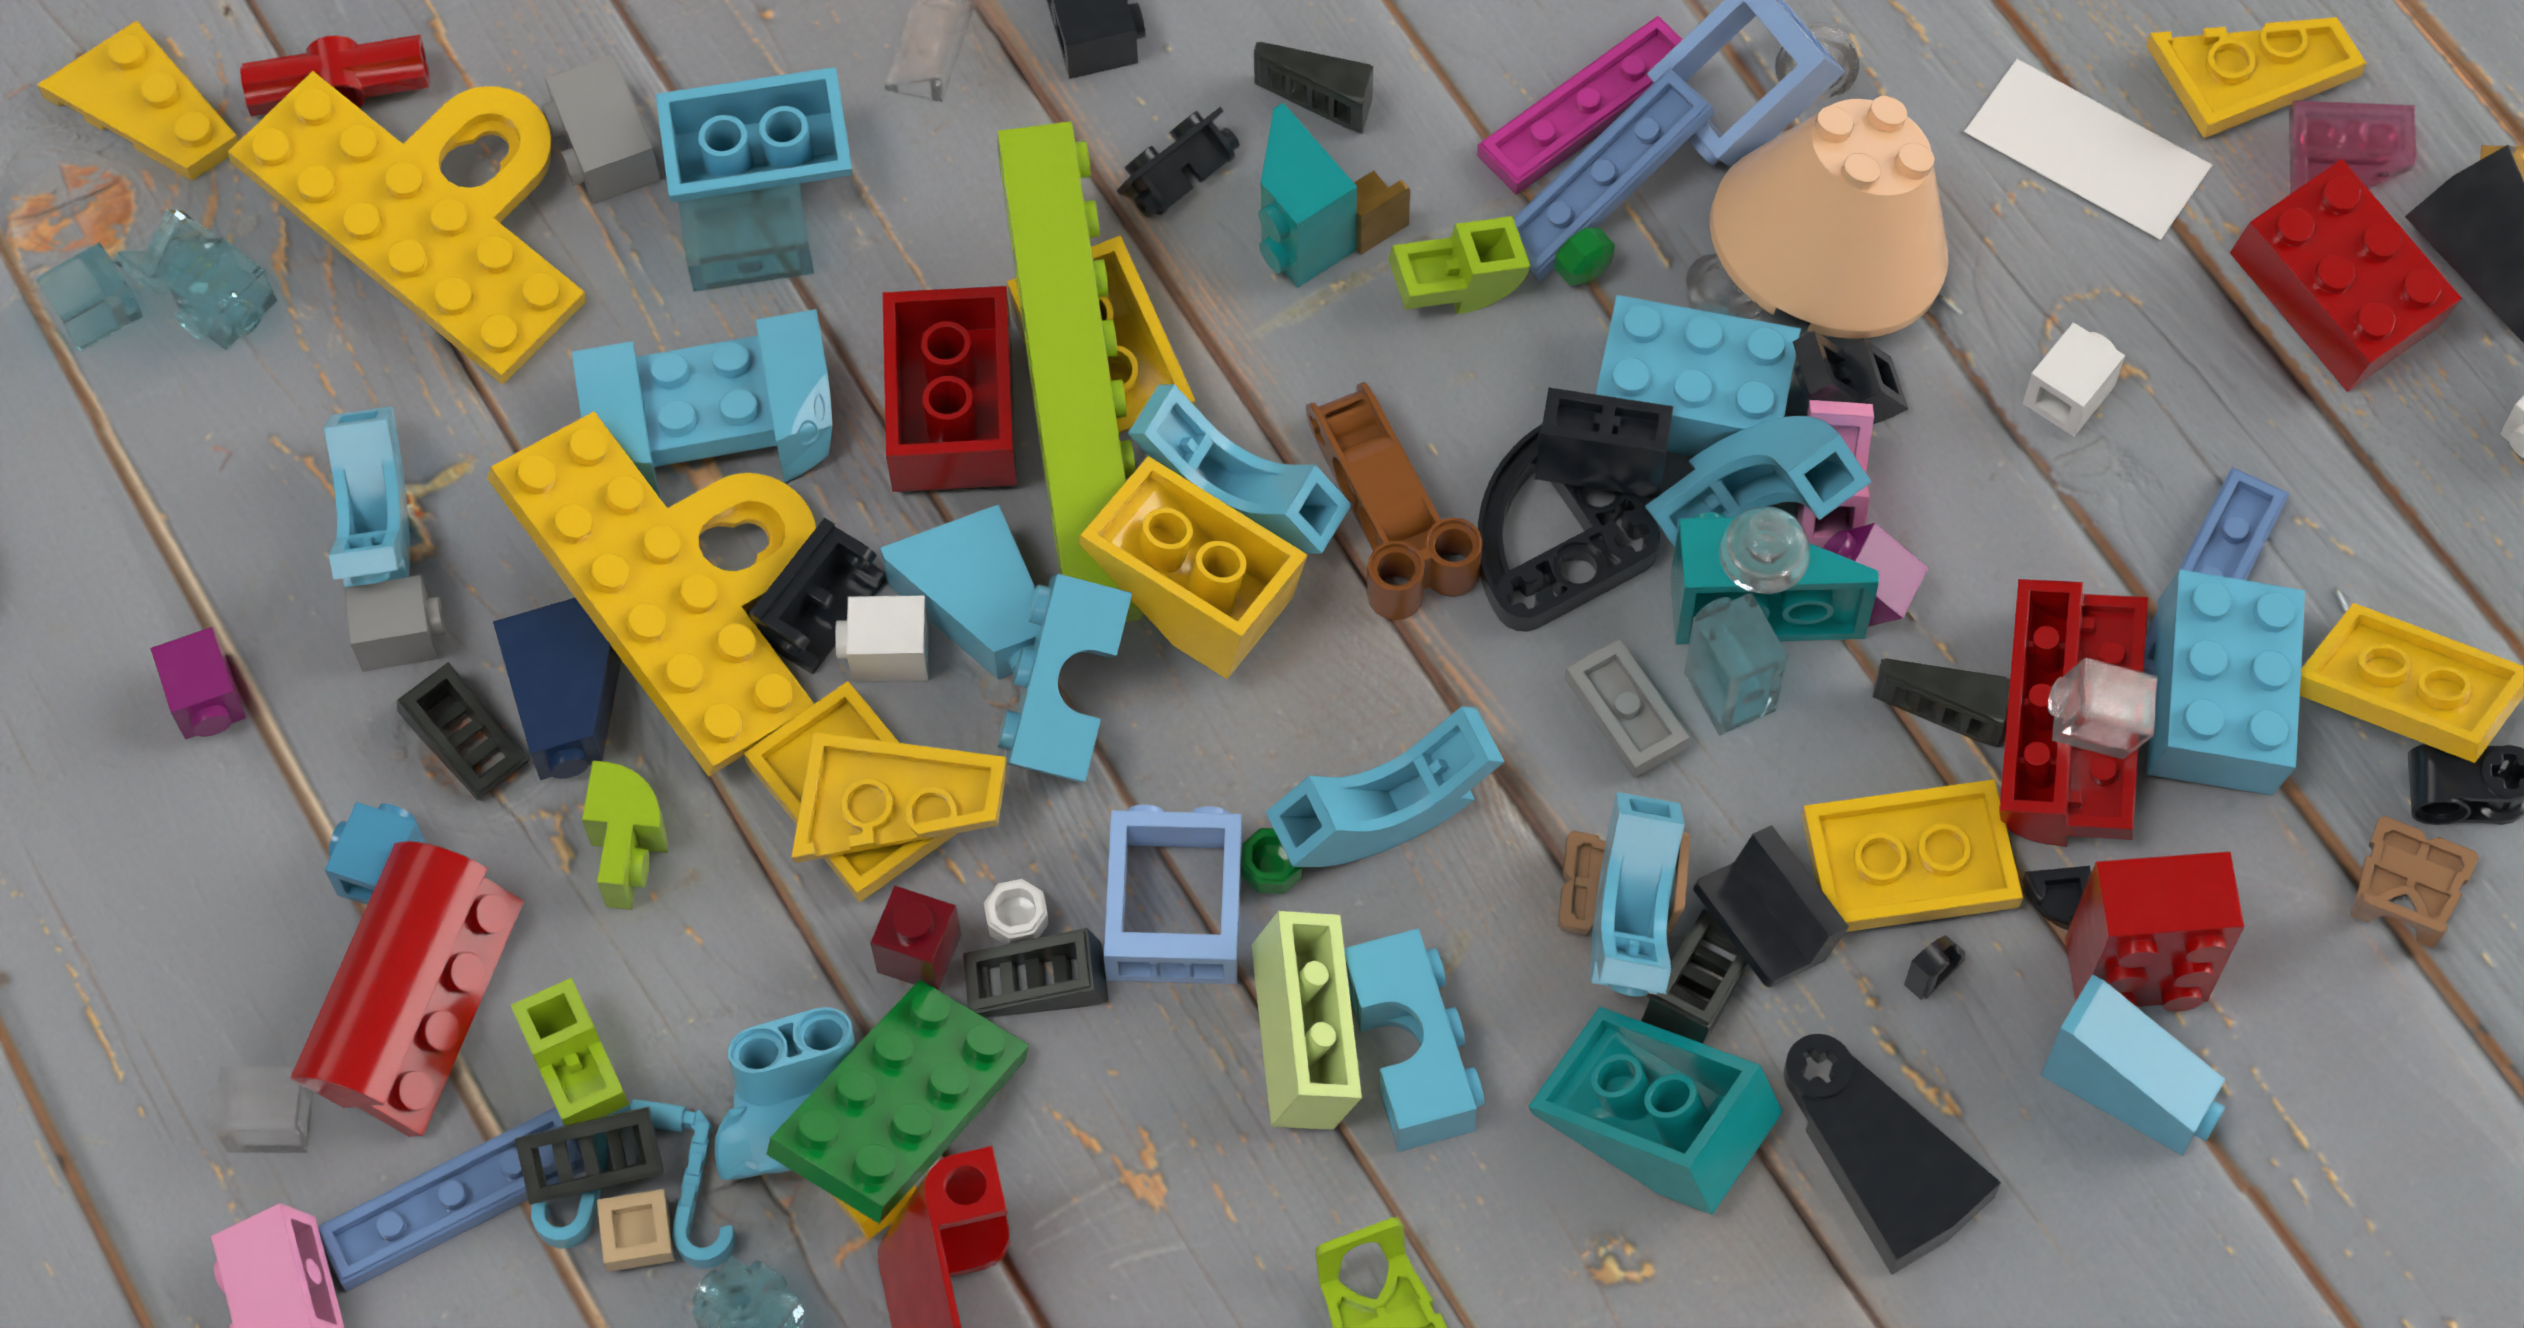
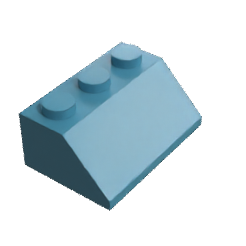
M836 67L655 94L670 203L853 175Z

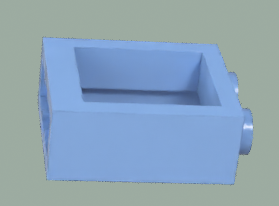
M1724 0L1647 73L1650 79L1655 82L1670 68L1686 82L1755 16L1761 20L1798 64L1724 134L1709 119L1689 139L1697 152L1713 166L1718 161H1721L1732 167L1742 157L1774 139L1845 73L1785 0Z
M1135 805L1129 807L1126 811L1111 810L1104 941L1106 981L1237 984L1243 843L1242 814H1231L1223 808L1214 806L1198 807L1192 810V812H1165L1163 809L1153 805ZM1128 846L1224 848L1221 935L1124 932Z

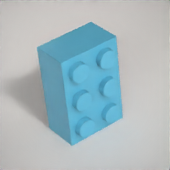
M1617 295L1596 395L1673 406L1667 452L1694 457L1716 442L1758 423L1784 417L1796 357L1793 341L1799 338L1801 328Z
M2178 570L2159 597L2157 603L2146 775L2266 795H2273L2296 768L2305 590Z

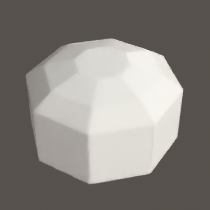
M1023 879L998 883L984 902L989 935L1004 945L1039 938L1049 925L1043 891Z

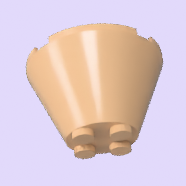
M1879 96L1873 101L1849 99L1822 108L1820 112L1742 157L1724 175L1710 210L1711 239L1716 254L1727 274L1752 301L1773 315L1776 308L1796 318L1809 322L1810 325L1807 331H1815L1820 335L1849 339L1878 337L1896 332L1918 320L1931 307L1940 292L1948 268V247L1934 168L1935 158L1925 134L1907 116V109L1902 102L1895 98Z

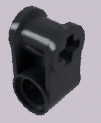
M2427 744L2418 745L2407 753L2412 818L2416 821L2431 825L2452 823H2494L2504 825L2513 823L2523 816L2524 749L2522 747L2513 745L2487 746L2475 763ZM2507 760L2506 768L2501 769L2502 763ZM2504 802H2509L2508 807L2502 809Z

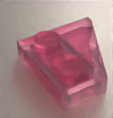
M2293 101L2289 109L2290 194L2340 159L2346 162L2368 189L2411 171L2416 163L2415 105Z

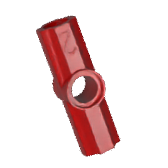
M420 34L364 44H357L356 41L349 37L339 35L325 36L311 42L306 49V53L242 63V67H240L241 84L246 106L251 117L268 114L312 71L359 109L365 103V98L429 88L430 83L429 67Z

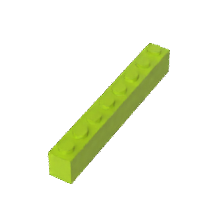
M1072 121L997 130V153L1059 574L1121 590L1078 543L1082 532L1124 485L1126 478H1130L1136 471L1131 440L1120 441L1116 419L1127 417L1122 379L1111 381L1107 359L1118 356L1113 319H1101L1098 299L1109 296L1104 259L1093 260L1090 238L1100 237L1095 200L1084 201L1081 179L1091 178L1086 140L1075 142ZM1131 600L1125 622L1142 620L1143 612Z

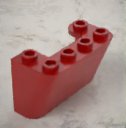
M993 1146L953 1154L939 1160L928 1171L882 1237L878 1247V1265L892 1328H962L951 1277L985 1270L996 1265L1005 1256L1010 1245V1229Z

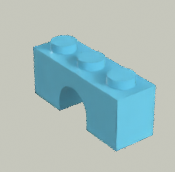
M1061 574L1052 576L1048 587L1037 586L1029 614V622L1039 625L1033 650L1022 647L1013 679V685L1023 687L1017 712L1006 710L997 743V748L1007 750L1006 759L1008 765L1075 782L1086 781L1101 719L1078 713L1068 707L1059 693L1058 676L1065 661L1076 653H1091L1107 658L1117 656L1132 593Z
M1419 928L1344 948L1350 1000L1360 1032L1382 1026H1395L1412 1034L1420 1046L1419 1050L1410 1059L1399 1064L1380 1068L1379 1093L1398 1152L1474 1132L1477 1107L1485 1105L1484 1094L1475 1067L1464 1069L1457 1047L1465 1045L1464 1032L1456 1008L1445 1009L1438 988L1446 986V979L1437 949H1425Z

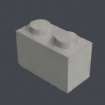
M613 54L545 78L551 101L541 105L544 116L554 139L565 136L570 149L561 151L567 173L573 186L581 183L585 184L592 204L661 180L653 147Z

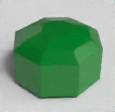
M1583 228L1568 238L1558 250L1554 269L1569 286L1587 285L1601 276L1612 263L1615 244L1601 228Z
M1260 828L1242 843L1241 876L1258 893L1284 894L1301 879L1302 867L1292 866L1274 828Z

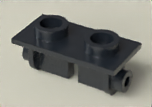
M1221 106L1205 119L1198 111H1195L1169 132L1175 142L1160 154L1151 145L1128 163L1124 169L1130 177L1116 190L1118 194L1121 195L1132 186L1139 194L1134 198L1135 205L1144 216L1150 217L1154 213L1162 215L1169 207L1194 188L1182 173V168L1187 166L1201 183L1224 164L1232 161L1235 158L1234 151L1240 144L1230 129L1224 128L1220 131L1213 123L1224 112Z

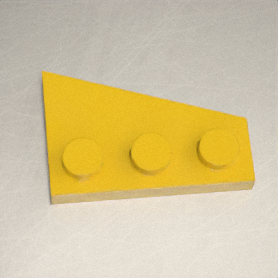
M813 732L791 858L794 863H800L998 826L1008 766L1007 759L1004 756Z

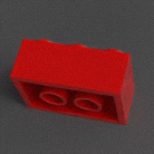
M2343 159L2334 163L2249 222L2229 252L2347 392L2438 329L2462 299Z
M1007 286L882 292L886 460L892 492L1017 485L1011 319Z
M2231 851L2096 861L2065 937L2075 1002L2092 974L2104 980L2136 1007L2163 1005V1009L2166 1011L2181 1012L2197 1008L2203 1002H2208L2245 927Z

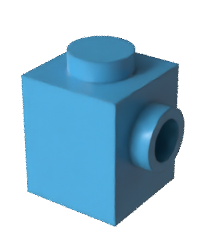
M359 802L355 803L347 822L340 821L333 831L329 843L330 859L324 869L338 896L367 905L394 844L405 841L426 843L412 814L398 806L387 803L380 804L378 808Z

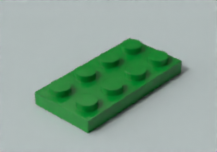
M919 979L770 1137L766 1155L880 1224L1026 1060L1029 1044Z

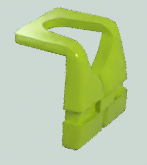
M1391 1217L1321 1243L1315 1248L1318 1282L1328 1308L1332 1328H1447L1440 1312L1435 1314L1432 1309L1433 1299L1406 1255L1404 1227L1398 1217ZM1365 1243H1378L1389 1263L1387 1279L1377 1299L1368 1298L1353 1292L1338 1279L1342 1259L1345 1254Z

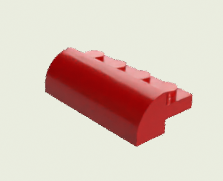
M2018 579L1999 808L2001 822L2005 823L2006 828L2014 834L2034 842L2067 847L2068 837L2133 840L2148 622V597L2083 594V582Z
M413 841L395 843L290 1078L342 1108L358 1107L408 1137L423 1136L524 901L484 877L488 868L464 855L427 843Z

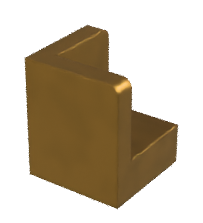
M1374 170L1354 182L1357 186L1356 251L1360 255L1409 225L1411 189L1403 180H1399L1388 187Z

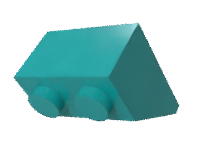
M1281 103L1273 108L1260 182L1261 209L1258 211V216L1261 222V242L1259 243V249L1265 262L1274 272L1279 274L1283 271L1295 286L1299 288L1356 251L1357 186L1284 103Z

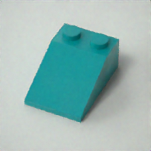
M1707 512L1695 515L1692 518L1679 519L1670 574L1675 645L1865 639L1879 586L1878 570L1745 517H1726L1720 513Z
M1601 1006L1596 1010L1528 1105L1534 1116L1657 1194L1713 1215L1783 1113L1760 1064Z

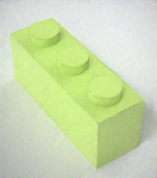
M1278 911L1251 944L1271 1127L1334 1130L1362 1098L1341 917L1335 914Z

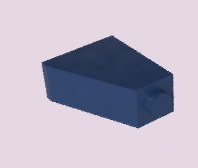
M571 598L493 621L530 755L539 779L543 780L550 777L557 779L571 778L583 773L588 766L592 765V761H603L621 658L577 599Z

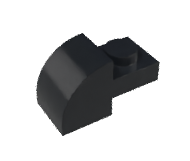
M1812 331L1793 341L1800 364L1795 367V376L1800 388L1809 400L1873 404V424L1892 418L1909 409L1891 356L1866 339L1862 338L1841 349L1817 332Z

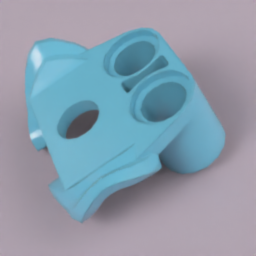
M830 1007L815 1008L749 1027L739 1032L731 1040L728 1047V1059L735 1084L734 1108L728 1110L715 1136V1162L721 1179H743L761 1174L782 1173L791 1170L766 1155L770 1137L856 1047L852 1023L845 1013Z

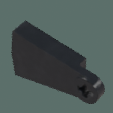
M2506 145L2453 175L2410 211L2405 218L2524 343V159L2520 150Z
M1810 1034L1800 1038L1792 1045L1787 1054L1783 1075L1788 1090L1808 1121L1805 1131L1891 1275L1948 1242L1995 1198L2001 1182L1850 1054L1842 1042L1829 1035ZM1811 1057L1816 1063H1821L1828 1059L1833 1064L1829 1073L1830 1082L1826 1083L1819 1076L1812 1078L1810 1081L1803 1075L1808 1064L1806 1058Z

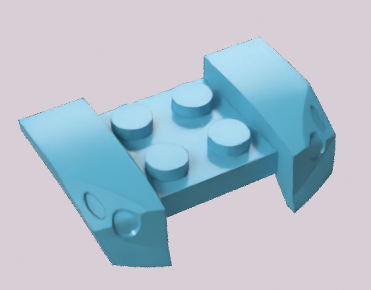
M817 309L756 319L758 336L637 356L633 341L573 351L572 358L581 418L595 411L659 498L660 493L655 467L776 445L784 483L805 473L829 456L832 434V410Z

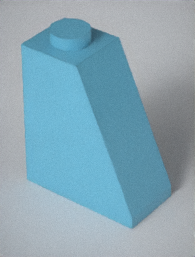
M999 504L880 548L887 582L900 596H925L929 621L996 679L999 680L1015 673L1022 647L1033 650L1039 626L1029 622L1030 609L1036 588Z
M2093 974L2091 975L2062 1024L2040 1076L2183 1156L2194 1135L2205 1142L2208 1140L2226 1107L2215 1101L2225 1078L2108 983Z

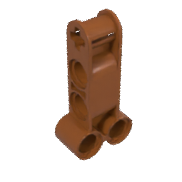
M1366 382L1357 384L1356 392L1321 406H1317L1313 402L1307 404L1306 415L1316 443L1344 496L1352 504L1350 508L1373 550L1367 567V597L1369 605L1376 614L1385 619L1401 620L1412 616L1418 611L1423 602L1424 590L1431 587L1437 593L1450 597L1465 595L1474 589L1480 578L1482 538L1474 524L1465 519L1455 517L1440 519L1374 393ZM1452 552L1459 553L1466 558L1462 561L1450 562L1442 559L1441 556ZM1391 576H1401L1409 581L1396 586L1389 585L1383 580Z

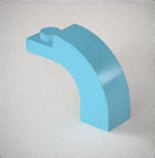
M1175 384L1157 386L1128 432V435L1148 456L1304 553L1322 554L1352 505L1316 465H1290L1272 462L1258 457L1230 441L1205 418Z
M393 407L330 415L324 426V433L330 459L337 511V535L329 553L333 580L343 578L344 588L406 578L409 576L410 532L404 472Z
M1790 416L1750 426L1703 450L1689 460L1694 471L1645 507L1675 548L1679 519L1692 518L1695 515L1707 512L1720 513L1726 517H1747L1773 504L1798 502L1805 505L1820 520L1872 481L1841 435L1831 425L1814 417Z
M1460 707L1418 743L1391 761L1374 769L1351 776L1325 777L1309 775L1268 809L1266 814L1293 867H1326L1349 863L1403 844L1449 819L1475 800L1470 790L1505 761L1477 708Z
M1616 792L1595 905L1590 958L1591 983L1609 986L1612 990L1628 996H1645L1648 993L1666 994L1671 973L1667 947L1668 909L1676 861L1685 825L1680 803Z

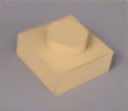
M664 1189L597 1200L603 1263L607 1272L675 1261L668 1199Z

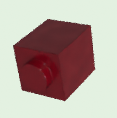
M894 885L870 942L877 973L913 985L920 979L939 990L962 936L956 905Z

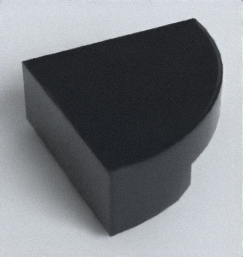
M2089 865L2027 871L2022 882L2025 892L2036 910L2051 923L2068 930L2091 875V869Z
M1947 935L1936 939L1911 961L1904 986L1920 1000L1923 998L1927 999L1965 961V951Z

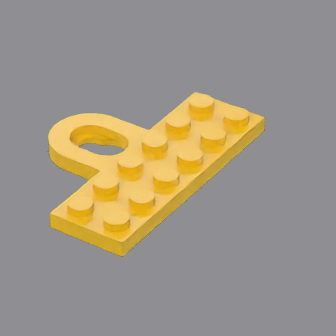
M312 71L228 151L230 162L502 385L586 302L585 292L501 224L541 183L549 169L552 157L550 129L545 116L534 102L519 92L497 86L476 87L463 91L448 100L402 144ZM486 135L499 136L508 144L509 150L505 158L500 162V171L481 186L472 188L460 187L448 181L441 173L440 168L443 159L447 153L458 146L474 144L478 139Z
M595 411L490 467L487 480L606 640L611 644L612 648L708 777L744 756V752L814 704L746 613V611L752 609L816 529L815 521L808 505L790 486L767 475L738 473L721 478L667 508ZM744 523H751L765 531L768 537V546L757 554L753 565L738 571H728L713 566L703 556L699 548V536L707 529L717 526L735 528Z

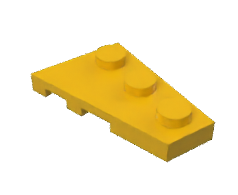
M2337 17L2265 23L2262 30L2227 33L2226 26L2203 28L2201 35L2172 37L2171 31L2154 32L2149 34L2146 44L2150 54L2203 138L2361 77L2366 66V61Z
M137 20L37 84L43 98L59 107L64 104L83 115L85 121L102 131L107 128L132 142L134 149L191 181L228 158V151L239 141L237 135Z

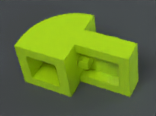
M1513 216L1456 223L1451 236L1448 238L1392 245L1388 256V261L1405 310L1453 303L1457 315L1482 309L1503 299L1524 281L1531 267Z
M592 761L582 822L591 846L603 847L597 884L607 908L632 910L635 888H644L647 883L649 851L668 853L667 829L652 788L639 774L616 763Z
M572 977L510 1005L564 1126L607 1116L629 1105Z

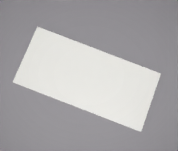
M2019 59L2015 60L1964 131L1966 134L2159 240L2163 238L2212 167V164Z

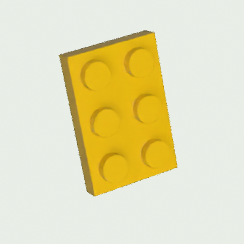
M2353 603L2301 668L2300 696L2475 763L2523 699L2524 666Z
M849 681L744 752L746 764L796 825L813 732L899 743ZM956 834L823 859L860 903Z
M1995 779L1803 806L1801 818L1815 882L1848 924L1849 928L1846 932L2014 909L2020 907L2023 899L2006 824L2000 820V798Z

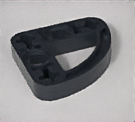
M1542 424L1525 435L1502 459L1487 485L1478 519V530L1482 538L1480 579L1483 589L1498 619L1506 627L1523 632L1538 629L1642 574L1653 566L1658 556L1660 544L1659 528L1637 495L1614 492L1616 496L1614 501L1609 505L1596 507L1587 504L1582 499L1580 492L1584 487L1551 482L1584 531L1509 570L1504 552L1503 528L1515 496L1530 476L1536 472ZM1622 514L1621 527L1631 540L1643 538L1641 551L1636 552L1630 545L1622 548L1619 547L1621 530L1615 520ZM1583 559L1593 566L1596 573L1588 582L1572 583L1562 576L1560 568L1568 560ZM1544 574H1546L1550 586L1543 589ZM1520 590L1525 597L1537 593L1535 595L1534 607L1528 609L1522 602L1512 605L1513 592Z

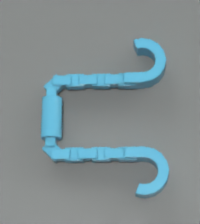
M633 1099L628 1106L611 1113L616 1114L650 1106L655 1129L683 1132L684 1128L693 1130L695 1135L692 1136L688 1155V1167L685 1169L681 1187L682 1195L678 1201L674 1219L673 1240L680 1257L690 1266L708 1269L723 1264L731 1256L736 1245V1232L733 1225L720 1227L717 1240L708 1247L699 1248L690 1243V1234L697 1208L696 1200L700 1194L704 1175L703 1167L706 1165L709 1152L710 1135L714 1131L711 1123L708 1122L700 1109L696 1112L687 1111L686 1106ZM602 1132L595 1134L594 1144L600 1171L604 1172L607 1171L609 1147L606 1133ZM601 1188L582 1193L577 1216L570 1225L565 1227H555L548 1223L551 1210L546 1202L532 1204L531 1220L539 1237L547 1245L558 1249L572 1248L581 1244L590 1235L595 1224L598 1211L597 1200L601 1198Z

